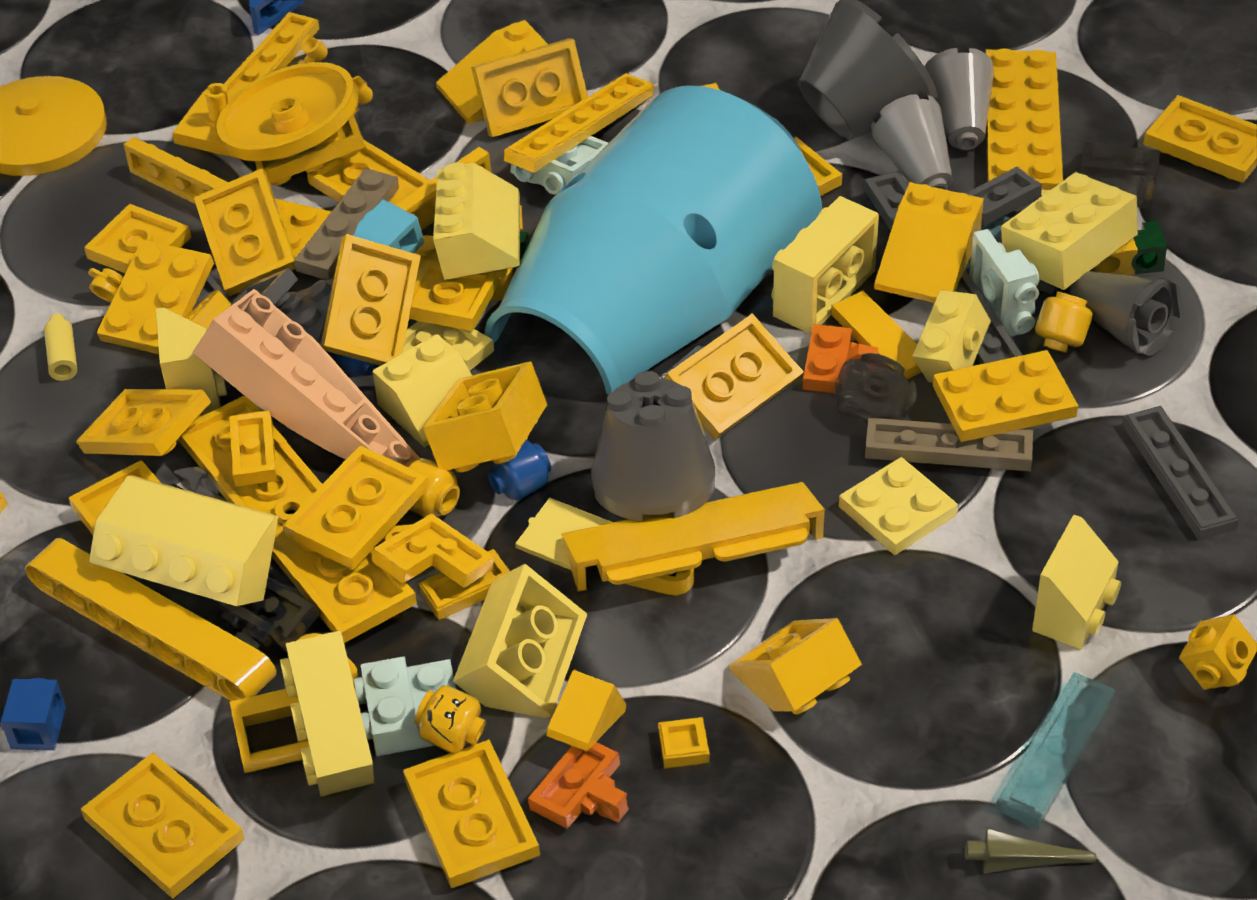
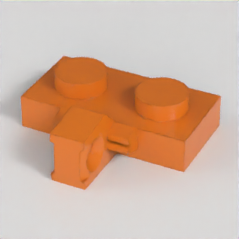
M813 324L803 374L802 390L842 394L845 375L855 373L876 374L878 347L851 342L852 328Z
M597 742L588 751L571 746L529 796L530 810L567 829L582 811L585 814L592 815L596 810L600 816L619 823L629 810L626 800L627 793L616 788L615 781L610 778L620 765L619 753Z

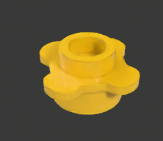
M91 268L88 274L94 279L89 289L99 298L112 302L123 277L116 271L104 268L102 272Z

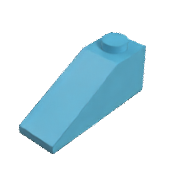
M384 199L363 217L354 233L355 237L410 253H415L425 243L418 217Z

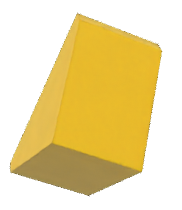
M573 670L547 727L546 736L588 751L623 715L626 710V702L614 684Z

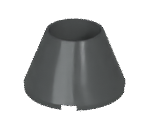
M839 0L835 4L798 81L804 98L815 113L835 133L847 140L871 133L873 120L876 124L881 118L879 111L898 98L911 94H918L920 99L929 100L927 95L934 97L935 100L938 98L936 87L929 73L910 46L898 33L891 37L878 24L882 17L858 0Z

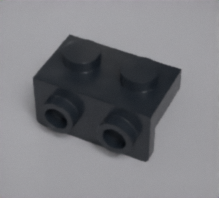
M267 578L264 600L234 606L213 599L224 611L220 618L232 629L241 633L246 628L250 631L248 635L263 648L269 650L274 645L286 653V643L297 641L320 615V611L312 603Z

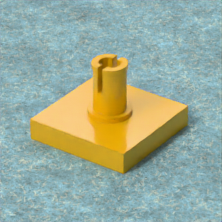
M214 83L207 87L208 90L203 91L172 132L174 144L236 158L225 150L217 133L219 114L227 107L226 105L229 104L232 96L227 95L228 90L224 84Z

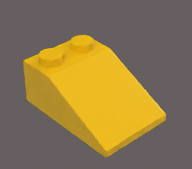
M526 20L513 23L505 28L494 31L436 82L437 88L468 124H472L484 119L471 67L548 44Z
M910 182L899 204L874 283V289L935 303L940 290L955 292L972 254L974 232L981 231L984 198Z

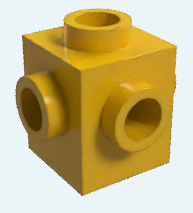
M1235 614L1200 621L1197 627L1189 634V641L1180 654L1179 659L1204 690L1222 686L1232 687L1239 684L1246 676V670L1257 652V642Z

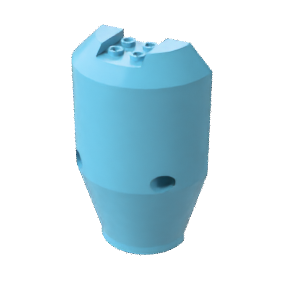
M681 86L659 94L548 203L523 254L520 266L517 267L499 307L492 313L486 323L485 335L493 339L494 344L502 333L511 313L514 312L528 313L541 317L564 330L586 351L603 379L606 394H610L619 386L634 379L638 373L645 372L729 318L772 270V262L778 251L785 249L796 239L801 229L807 228L818 217L822 210L819 189L797 142L775 118L755 105L724 91L703 86Z

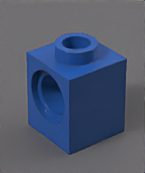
M44 678L12 680L1 719V725L10 749L55 750L66 709L57 680H47Z

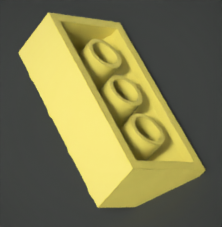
M456 162L445 166L443 169H438L433 241L444 280L520 266L519 189L476 163L463 164Z
M131 475L126 477L96 520L89 563L234 606L264 600L279 516Z

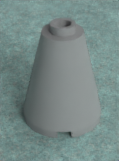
M957 48L945 50L933 56L924 66L938 93L936 101L939 103L942 111L947 139L953 147L961 150L974 149L985 138L994 76L992 60L986 53L974 48H969L970 53H958Z
M911 94L898 98L884 106L879 111L881 118L876 124L874 120L871 124V133L875 142L909 183L929 185L948 190L953 178L939 103L934 97L927 95L929 98L927 100L920 99L918 94Z

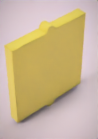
M549 498L535 518H529V526L515 543V548L571 570L561 534L613 522Z

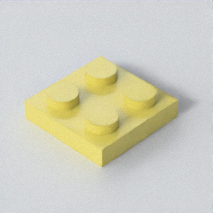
M902 457L839 495V508L894 556L957 516L958 504Z

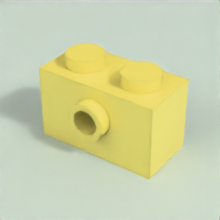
M940 290L912 356L928 382L933 383L934 374L973 366L991 322L976 294Z

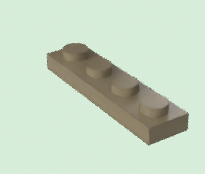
M365 168L294 259L296 271L325 280L331 279L335 274L342 238L346 234L354 236L358 223L369 211L375 208L383 199L388 202L399 189L398 177Z
M868 418L865 458L895 461L902 457L907 462L1031 471L1033 430L1019 429L961 442L952 424Z

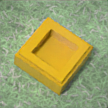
M703 717L658 722V734L664 769L710 763Z

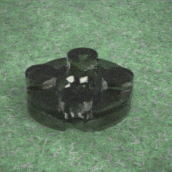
M874 353L862 354L860 359L851 361L852 358L844 362L835 381V393L838 397L837 407L843 414L854 416L868 423V418L893 420L906 418L916 400L917 389L913 379L909 383L908 379L903 375L905 369L898 362L889 357ZM874 385L879 387V393L872 391L870 389L871 386Z

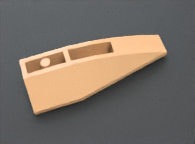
M255 289L214 318L193 350L196 356L264 411L270 410L271 416L279 422L345 460L360 445L404 466L420 459L321 345L305 332L300 324L292 321L275 307L270 299L261 295Z

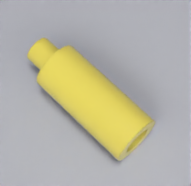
M56 313L50 316L49 321L44 326L48 372L53 379L64 381L72 379L77 374V361L72 325L62 314Z

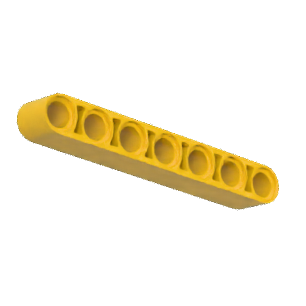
M56 538L25 566L28 578L42 592L229 701L256 696L276 676L275 666L258 649L124 573L89 563L90 554L66 540Z

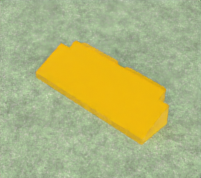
M803 482L706 502L697 510L674 518L672 513L645 515L643 521L627 519L562 533L561 536L579 592L587 590L585 567L597 565L602 582L609 581L612 584L621 585L694 569L701 565L702 560L710 558L730 561L799 546L807 541L810 529L815 540L821 539L824 532L825 509Z

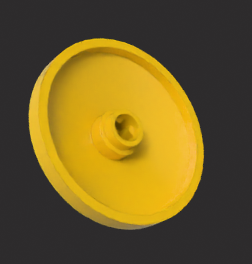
M311 62L288 66L260 77L235 94L229 100V104L226 105L227 107L219 114L217 133L225 150L236 158L247 161H270L289 157L318 145L336 133L355 111L358 103V92L349 72L338 65Z
M58 76L30 77L0 86V174L30 176L49 173L67 167L89 154L101 141L107 125L106 114L100 96L91 87L80 81Z

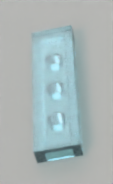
M1073 672L997 799L995 810L1039 829L1114 700L1116 689Z

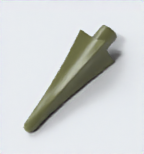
M988 828L986 829L984 841L966 840L965 859L982 860L984 874L1043 865L1093 863L1097 859L1096 853L1092 851L1045 844Z

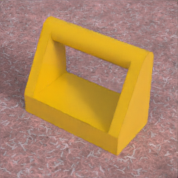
M286 689L229 702L244 773L302 760L300 749L309 747L306 740L250 754L245 730L246 726L292 716L290 704L298 702L297 696L288 698Z

